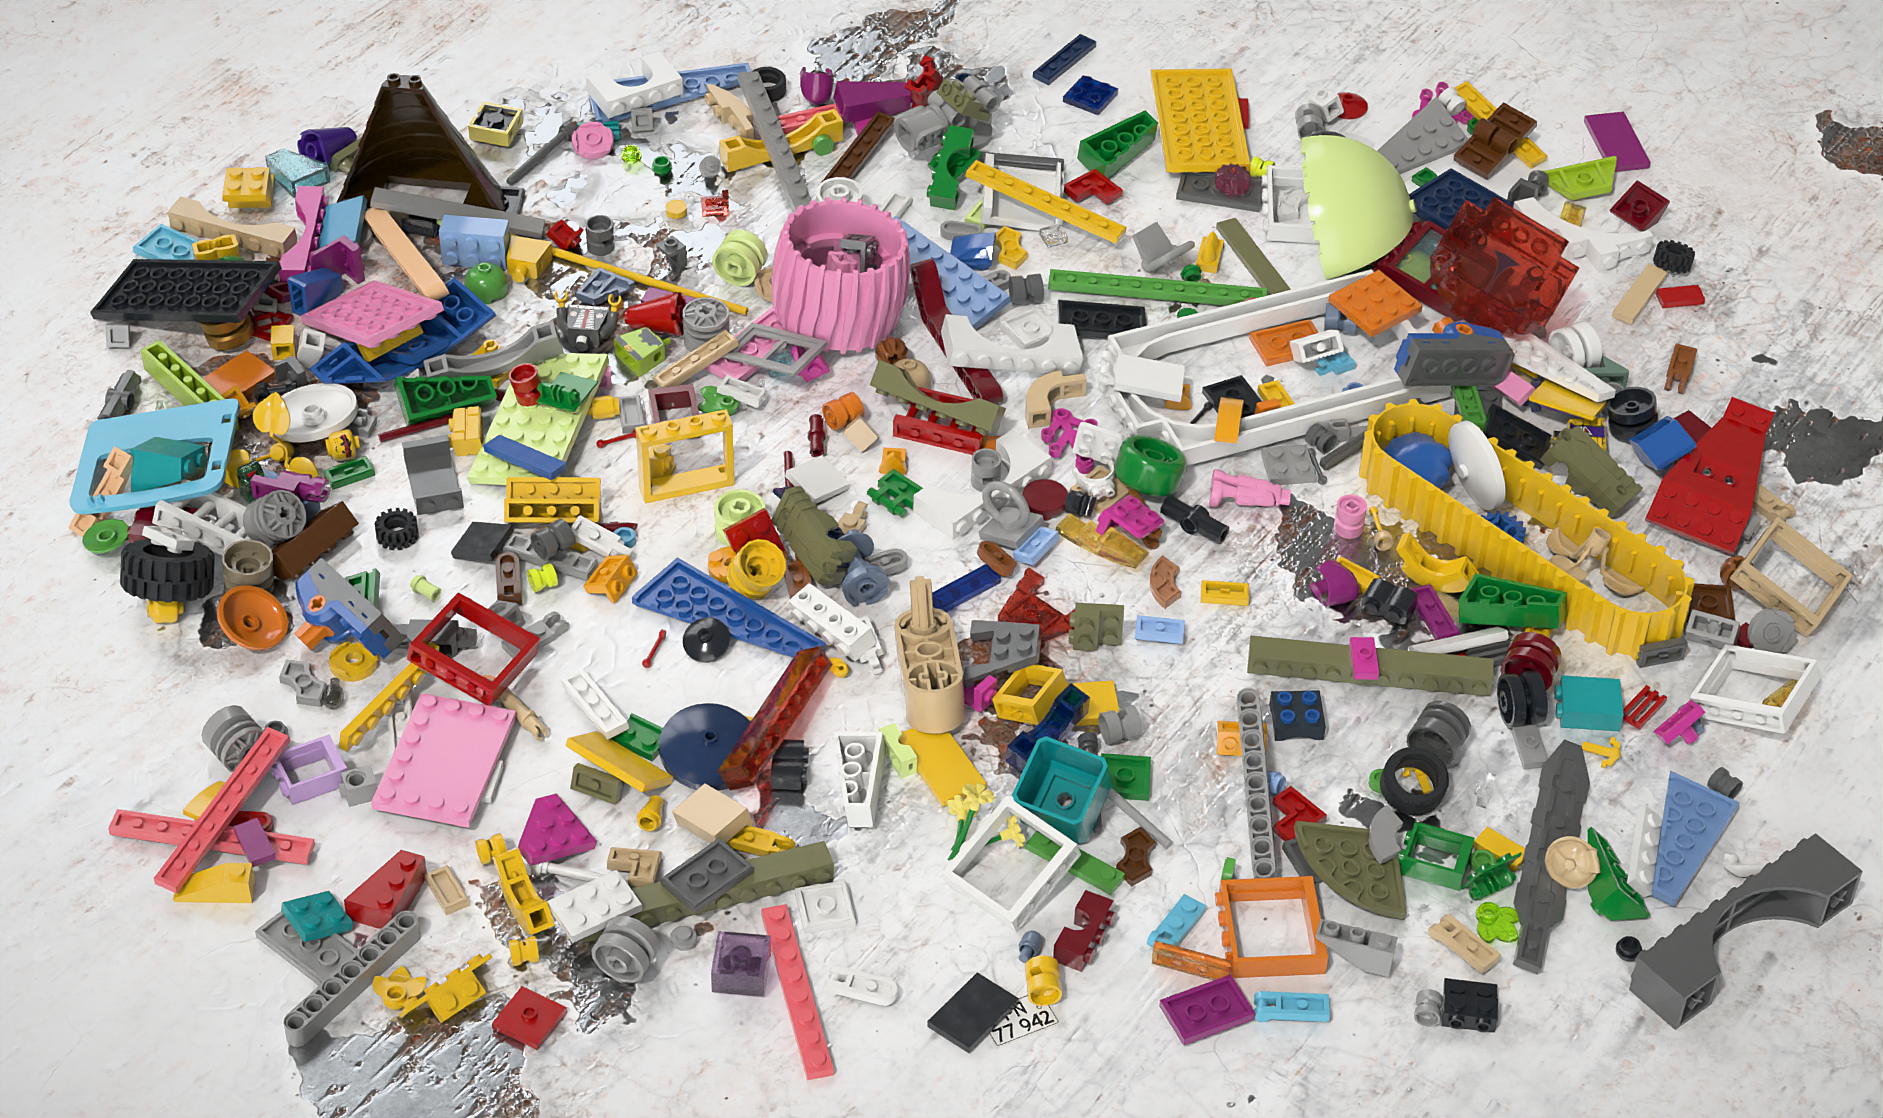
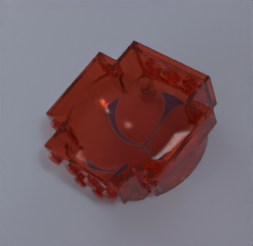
M1496 197L1492 198L1485 211L1465 200L1429 258L1431 260V279L1438 287L1436 289L1437 293L1450 308L1449 312L1469 324L1500 331L1502 335L1513 336L1514 333L1524 335L1536 331L1541 326L1545 327L1580 267L1561 257L1569 243L1567 239Z

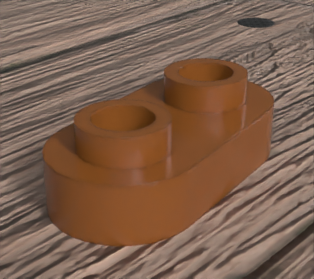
M990 541L980 542L977 555L981 561L985 562L1001 577L1010 576L1014 573L1017 563L996 543Z

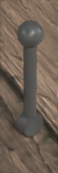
M1310 448L1308 451L1319 476L1318 483L1324 485L1327 483V477L1321 472L1315 457L1316 451Z

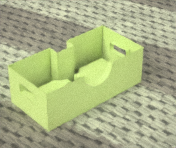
M893 723L879 728V732L883 733L886 757L892 761V766L899 777L902 779L917 773V756L910 745L899 743L898 740L902 737V733L896 724Z

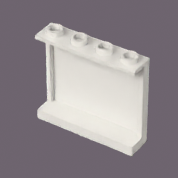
M985 154L984 164L1058 197H1063L1064 185L1061 184H1063L1064 172L1061 171V163H1057L1056 172L994 165V154ZM982 184V224L1057 233L1058 225L1063 224V220Z

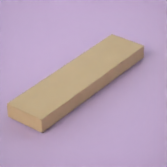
M1648 263L1613 310L1612 317L1632 325L1653 297L1657 288L1667 278L1668 271Z
M724 330L655 375L653 380L660 388L678 386L739 346V343L734 336L727 330Z

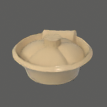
M1573 836L1562 837L1555 840L1547 849L1545 855L1546 869L1551 878L1555 879L1563 887L1571 889L1585 887L1594 880L1597 873H1601L1597 849L1593 848L1583 839Z

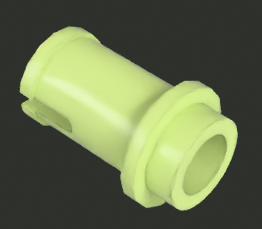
M416 575L410 582L413 592L421 593L431 601H436L441 595V588L428 582L423 575Z

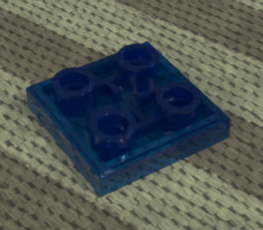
M1082 75L1065 93L1063 102L1099 115L1118 95L1119 88L1111 86L1109 83L1095 80L1090 76Z

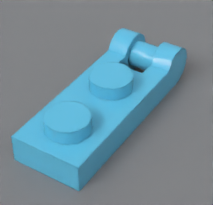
M1184 894L1157 929L1150 933L1147 945L1153 948L1157 946L1163 949V953L1171 956L1204 915L1206 905Z
M1259 991L1254 994V1004L1257 1006L1254 1010L1255 1020L1258 1022H1266L1270 1019L1329 1022V994Z

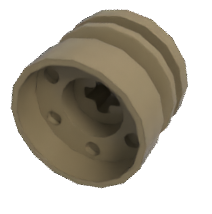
M240 540L225 548L222 554L225 593L234 587L244 585L255 586L270 594L274 589L273 553L267 545L255 540Z

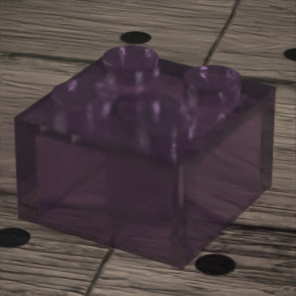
M718 931L711 969L712 992L764 997L771 960V935Z

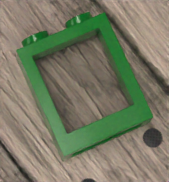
M1415 821L1413 830H1407L1404 845H1407L1406 849L1401 848L1398 857L1399 864H1402L1400 873L1403 876L1460 891L1475 838ZM1419 844L1458 855L1454 869L1412 858L1416 845Z

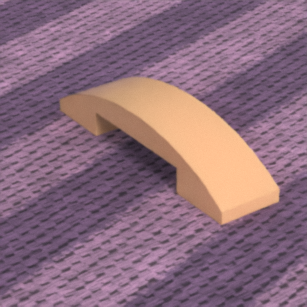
M114 446L103 465L108 470L93 496H98L99 494L103 496L123 494L131 473L134 457ZM111 512L94 514L76 513L68 528L83 537L90 527L106 520Z

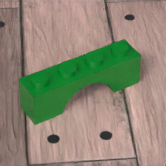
M949 125L947 133L944 132L942 137L943 148L937 154L938 166L937 168L934 167L932 171L933 183L928 185L927 188L930 206L949 210L956 209L960 195L959 181L949 174V170L956 162L970 158L975 142L974 129Z

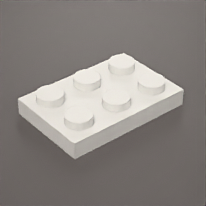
M617 869L547 901L550 912L572 943L606 928L613 917H630L642 911L641 902Z

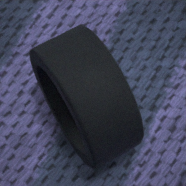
M760 67L751 71H758L763 83L770 82L776 84L765 87L771 102L778 101L784 97L786 93V75L781 70L774 67Z

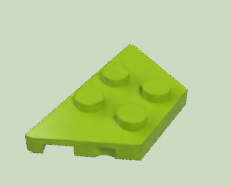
M1612 156L1545 170L1544 172L1549 177L1548 186L1570 200L1612 192L1617 157Z

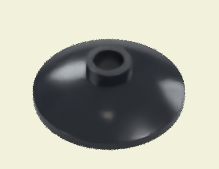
M701 618L687 627L682 643L686 654L691 659L697 662L708 663L721 658L727 652L731 636L727 626L722 621L715 618ZM709 634L708 638H701L703 635Z

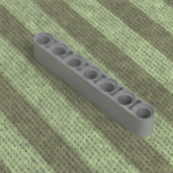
M403 911L397 914L284 1017L283 1025L289 1045L300 1047L307 1044L373 983L375 976H381L420 939L419 921L414 912Z

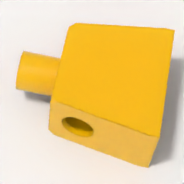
M511 236L507 254L508 274L512 275L513 280L523 282L525 278H539L553 258L551 242Z

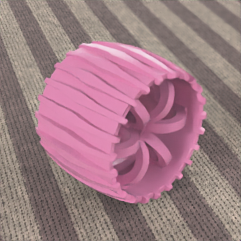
M825 197L822 202L812 200L809 205L805 207L800 205L795 213L791 212L782 227L777 241L771 278L776 320L779 325L783 326V330L827 341L828 345L824 348L826 353H829V350H840V354H845L847 350H855L856 353H860L863 348L869 347L873 349L881 340H886L889 334L891 335L894 332L899 321L909 286L910 253L907 233L905 229L901 228V222L898 219L894 220L889 211L883 212L879 210L876 204L869 206L863 204L861 199H858L857 202L846 201V197H841V200H831L830 197ZM848 234L875 236V242H878V253L874 255V264H877V270L868 268L867 272L860 273L861 250H859V253L846 252V249L839 248L840 239Z

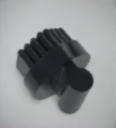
M1071 490L1064 502L1065 512L1079 518L1082 516L1091 518L1097 498L1089 496L1084 491Z

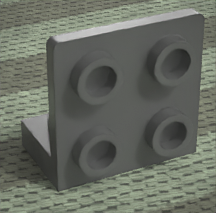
M848 234L840 239L839 248L846 249V252L859 253V250H861L860 273L867 272L868 268L877 270V264H874V255L878 253V242H875V236Z

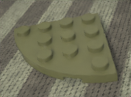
M1296 821L1294 831L1299 848L1310 867L1323 882L1340 896L1363 909L1386 917L1404 920L1407 912L1398 856L1380 865L1369 846V829Z

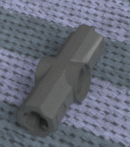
M127 370L125 373H122L115 387L107 390L105 405L97 419L120 417L124 415L125 411H131L134 405V395L142 382L141 376L133 370Z

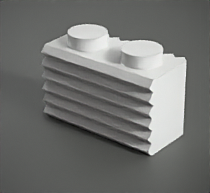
M1333 329L1290 341L1294 361L1300 363L1310 362V360L1314 361V359L1318 360V358L1330 356L1331 354L1334 355L1335 353L1338 354L1344 350L1340 332Z

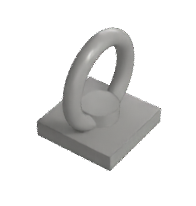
M992 481L984 487L982 500L992 519L979 531L980 539L1019 549L1044 524L1043 515L1031 513L1023 495L1006 482ZM1000 490L1007 493L1015 500L1019 509L1004 506L998 511L992 501V492Z

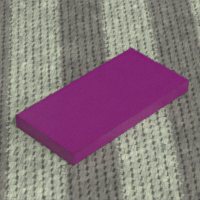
M1624 111L1584 116V123L1602 158L1617 157L1615 172L1650 168L1651 162Z

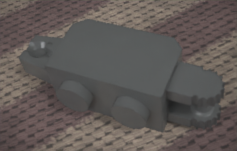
M410 619L409 624H394L393 626L405 638L396 648L409 649L410 643L432 620ZM450 620L429 644L433 642L439 646V652L449 658H453L458 655L459 648L476 646L477 629L459 627L458 620Z

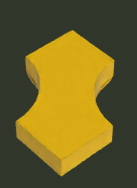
M1003 226L996 233L995 245L1001 250L998 256L999 263L1017 270L1028 259L1027 251L1019 245L1022 233Z

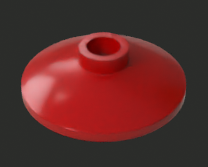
M1350 92L1337 93L1344 110L1342 114L1337 116L1338 118L1357 119L1366 114L1368 103L1363 97Z

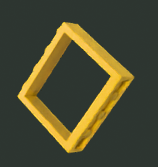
M727 409L636 427L639 489L645 504L735 485L733 424ZM723 432L724 464L650 479V446Z

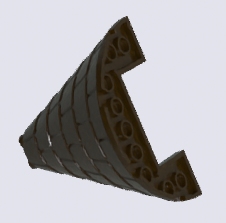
M398 73L387 75V80L381 84L374 102L375 106L366 123V129L358 144V150L351 163L352 166L345 179L344 187L337 203L364 195L367 199V208H372L370 204L375 187L387 189L390 183L468 190L463 204L505 212L504 194L499 183L490 174L485 165L476 156L474 150L464 140L462 134L437 104L432 94L423 84L421 76L399 75Z

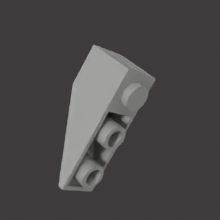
M1320 919L1315 937L1317 940L1360 970L1389 977L1398 937Z

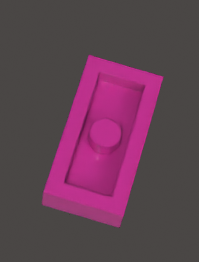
M1350 637L1349 648L1353 678L1378 680L1379 668L1374 637Z

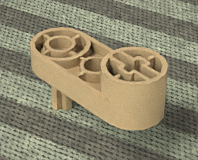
M917 576L915 580L910 581L911 609L900 614L895 620L894 625L896 650L905 696L906 718L909 725L917 731L944 733L959 727L965 720L963 671L953 621L945 611L933 608L931 579Z

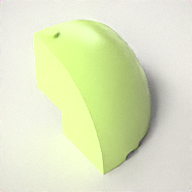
M1331 135L1302 138L1301 154L1302 156L1306 155L1304 162H1302L1304 189L1306 194H1310L1308 195L1309 205L1307 207L1310 222L1314 221V224H1312L1314 240H1319L1320 242L1318 244L1320 254L1318 255L1325 279H1331L1360 269L1378 260L1400 244L1412 227L1414 212H1417L1414 199L1410 200L1406 185L1395 167L1378 151L1353 139Z

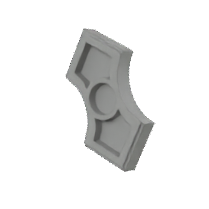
M286 659L279 676L280 683L289 685L296 691L297 704L321 707L328 689L327 683L317 680L311 675L310 662Z

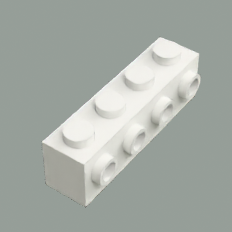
M810 583L788 601L792 609L790 612L792 617L800 623L802 621L806 624L813 634L818 633L828 645L833 644L844 657L849 656L856 661L876 644L869 626Z

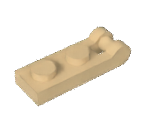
M1757 482L1753 508L1771 522L1777 516L1785 521V518L1789 519L1796 514V509L1791 503H1784Z
M1450 914L1442 917L1439 924L1435 923L1428 928V933L1432 939L1441 941L1481 974H1484L1500 961L1501 954Z

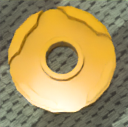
M350 641L344 642L336 646L329 656L331 673L343 681L355 682L364 680L375 672L378 665L377 655L374 657L358 641L352 644ZM350 659H358V660H359V661H357V662H355V663H350V662H348Z

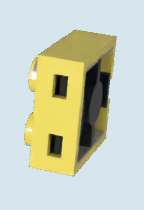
M483 101L477 111L478 116H474L468 125L469 139L509 147L523 124L522 109Z

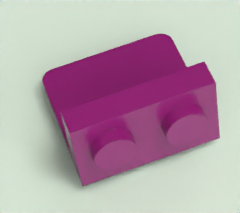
M343 235L310 254L311 271L325 267L333 272H337L341 276L346 274L354 282L360 284L365 281V267L361 256L362 249L359 244L354 243Z

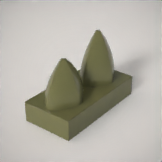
M361 138L333 155L330 168L335 173L340 169L347 174L349 173Z
M577 763L573 767L570 789L615 805L620 801L621 788L624 785V781L596 768Z

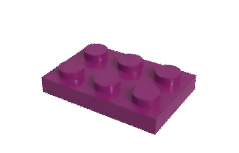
M1231 974L1160 999L1159 1007L1183 1046L1255 1020L1254 1010Z

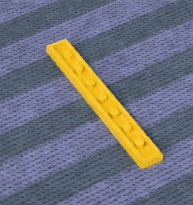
M978 160L966 171L965 177L1115 244L1126 233L1127 227Z

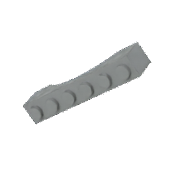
M552 320L531 327L515 342L493 352L471 356L443 354L424 360L427 378L439 376H493L509 371L520 364H531L563 354L564 351L560 335Z

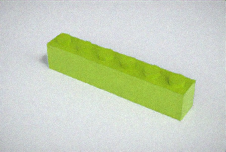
M160 339L140 349L144 370L183 406L225 400ZM237 417V420H236V429H235V431H237V430L240 429V428H239V423H238V417ZM231 418L225 419L224 423L230 422Z

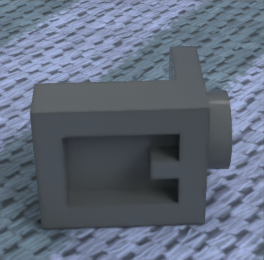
M294 356L273 364L277 382L289 379L291 382H296L298 388L308 385L306 371Z

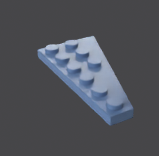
M1670 771L1651 896L1675 907L1738 810L1740 802Z

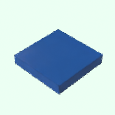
M422 333L390 350L388 355L390 360L415 365L448 347L449 343L447 338Z

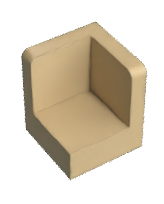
M860 414L843 429L844 435L860 452H863L878 438V433Z

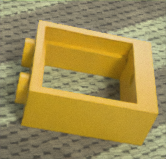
M1034 664L1015 671L992 700L998 718L1040 725L1069 688L1063 669ZM1029 684L1043 686L1033 699L1019 697Z

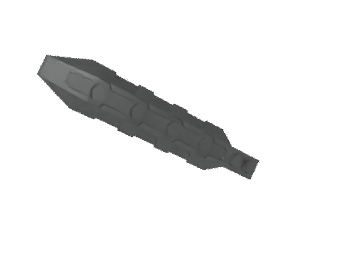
M1565 739L1547 759L1541 769L1538 783L1540 788L1536 808L1533 809L1530 821L1532 824L1528 844L1524 849V865L1513 901L1521 925L1513 965L1536 974L1541 969L1548 932L1563 920L1567 901L1565 899L1567 888L1551 878L1546 869L1545 855L1547 849L1555 840L1566 836L1579 838L1583 804L1586 803L1590 785L1582 746Z

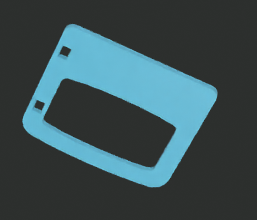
M225 399L92 422L88 427L69 500L71 509L77 514L122 511L155 506L160 500L171 503L209 495L217 491L223 485L226 477V467L229 463L236 420L240 410L238 400ZM231 418L230 422L224 423L225 419ZM154 437L188 443L213 442L206 475L202 479L145 491L91 496L99 463L103 459L108 458L114 446L126 453H131V448ZM221 465L220 469L214 470V467Z

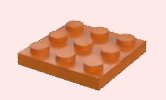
M1380 270L1330 294L1328 299L1329 303L1371 337L1422 312L1423 307L1421 303Z

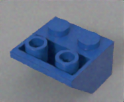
M1669 416L1664 417L1629 439L1641 463L1658 471L1667 469L1672 465L1673 461L1683 458L1686 454H1690L1691 450L1697 447L1696 443L1679 422Z

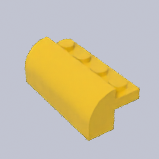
M545 477L506 478V499H504L505 523L550 524L561 518L568 524H574L578 516H582L596 524H600L601 478L556 477L553 480Z

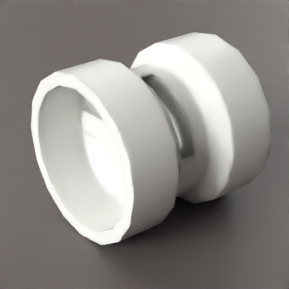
M1454 87L1447 88L1438 97L1442 105L1447 107V111L1451 116L1460 113L1467 104L1463 97L1458 96V92Z

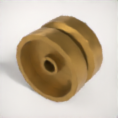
M248 313L240 323L199 322L208 345L215 350H229L241 346L254 333V325Z

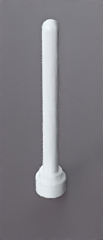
M551 861L531 866V874L537 876L552 873L590 882L604 875L551 863Z

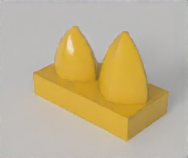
M1214 231L1207 237L1202 238L1196 265L1200 266L1203 272L1217 273L1224 240L1218 239Z

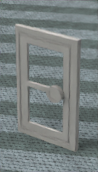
M752 322L736 337L739 346L722 357L797 376L828 345V342ZM755 335L779 341L774 344V347L763 358L738 352ZM787 343L809 348L792 366L767 360L775 352L781 353L786 351L788 348Z

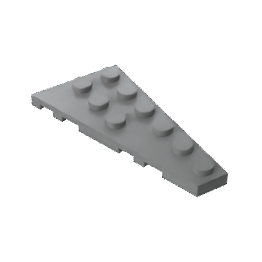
M1435 97L1377 151L1395 167L1399 174H1402L1457 152L1468 140V137L1439 99Z

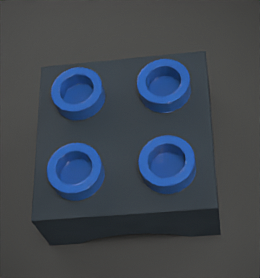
M1320 690L1271 691L1269 706L1272 714L1275 741H1284L1295 737L1324 740L1326 725Z

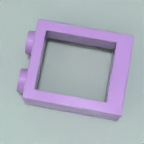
M330 734L284 750L271 767L274 779L280 780L279 787L283 797L288 796L292 805L339 789L338 784L342 783L341 772L348 771ZM324 758L331 769L329 772L295 784L291 783L286 773Z

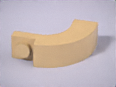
M1060 370L1045 374L1034 381L1026 394L1025 420L1028 429L1050 426V405L1060 399L1086 396L1087 379L1085 373L1063 376Z

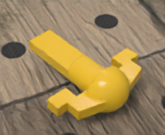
M1611 737L1609 745H1613V748L1583 741V751L1609 757L1608 760L1603 759L1601 764L1603 768H1606L1607 765L1613 766L1621 756L1620 742L1616 741L1615 737Z
M1404 768L1405 772H1402L1403 778L1410 777V772L1414 771L1423 794L1432 792L1424 772L1416 768Z

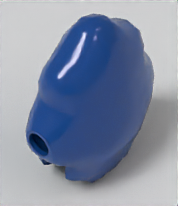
M1420 432L1404 434L1392 439L1384 449V452L1439 489L1450 480L1449 469L1453 463L1450 451L1443 444L1436 442L1433 436Z

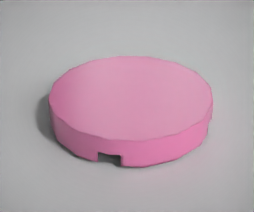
M600 122L583 123L572 134L574 151L586 159L603 158L613 148L614 136L612 131Z

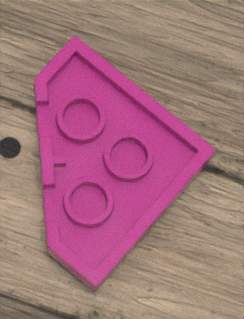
M556 793L535 799L518 848L528 864L533 866L595 849L597 840Z

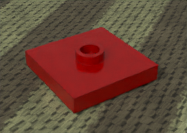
M521 986L492 1022V1028L538 1050L566 1015L567 1007Z

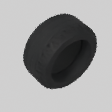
M1406 747L1396 751L1387 760L1380 776V789L1387 803L1394 809H1397V811L1419 816L1433 811L1441 803L1448 789L1449 775L1444 762L1435 753H1431L1432 751L1420 747ZM1406 767L1419 769L1430 778L1433 784V791L1425 795L1409 793L1399 785L1395 772Z

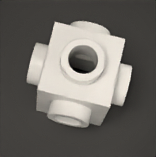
M1326 88L1318 90L1313 96L1308 98L1310 103L1320 107L1323 120L1326 122H1330L1344 112L1339 95Z

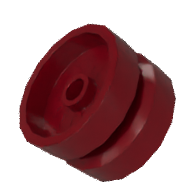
M1524 632L1516 635L1511 640L1500 671L1501 674L1516 673L1520 676L1524 671L1537 670L1542 676L1547 691L1553 683L1555 673L1561 663L1562 654L1556 643L1547 636L1535 632Z

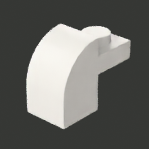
M303 329L297 353V359L301 365L310 369L337 348L324 344L326 333Z

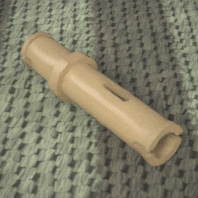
M509 688L499 696L498 700L507 709L516 711V718L519 720L522 728L528 729L536 740H543V737L540 735L541 733L545 737L548 735L549 729L539 721L536 713L529 710Z

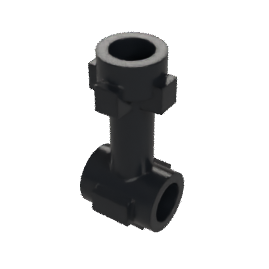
M285 381L284 386L269 387L268 383L259 382L254 389V398L260 403L274 392L284 395L297 389V383Z

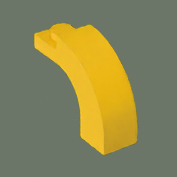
M1411 532L1402 535L1396 548L1399 556L1405 561L1401 568L1404 573L1422 586L1431 584L1434 590L1440 592L1456 593L1465 591L1474 574H1479L1467 556L1447 561L1429 555Z
M519 848L493 856L492 858L500 878L498 880L499 885L520 927L527 934L533 935L555 926L547 901L542 900L532 886Z

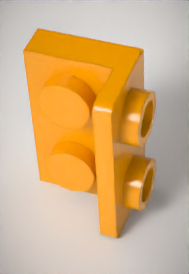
M629 555L606 556L583 587L587 593H606L610 602L616 603L637 576L638 571Z
M1217 721L1216 751L1218 755L1242 756L1239 722ZM1263 723L1265 750L1267 752V723Z

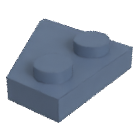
M599 267L576 291V299L596 306L608 301V297L611 294L615 298L634 290L635 281Z

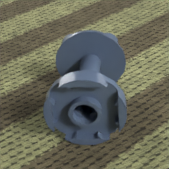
M852 529L846 535L837 539L852 541L857 548L851 562H844L837 566L838 568L848 569V575L842 583V592L846 601L854 606H859L858 603L863 602L866 605H871L881 600L887 594V586L890 584V580L883 568L863 561L866 557L871 556L874 550L872 538L867 534L860 533L857 529Z

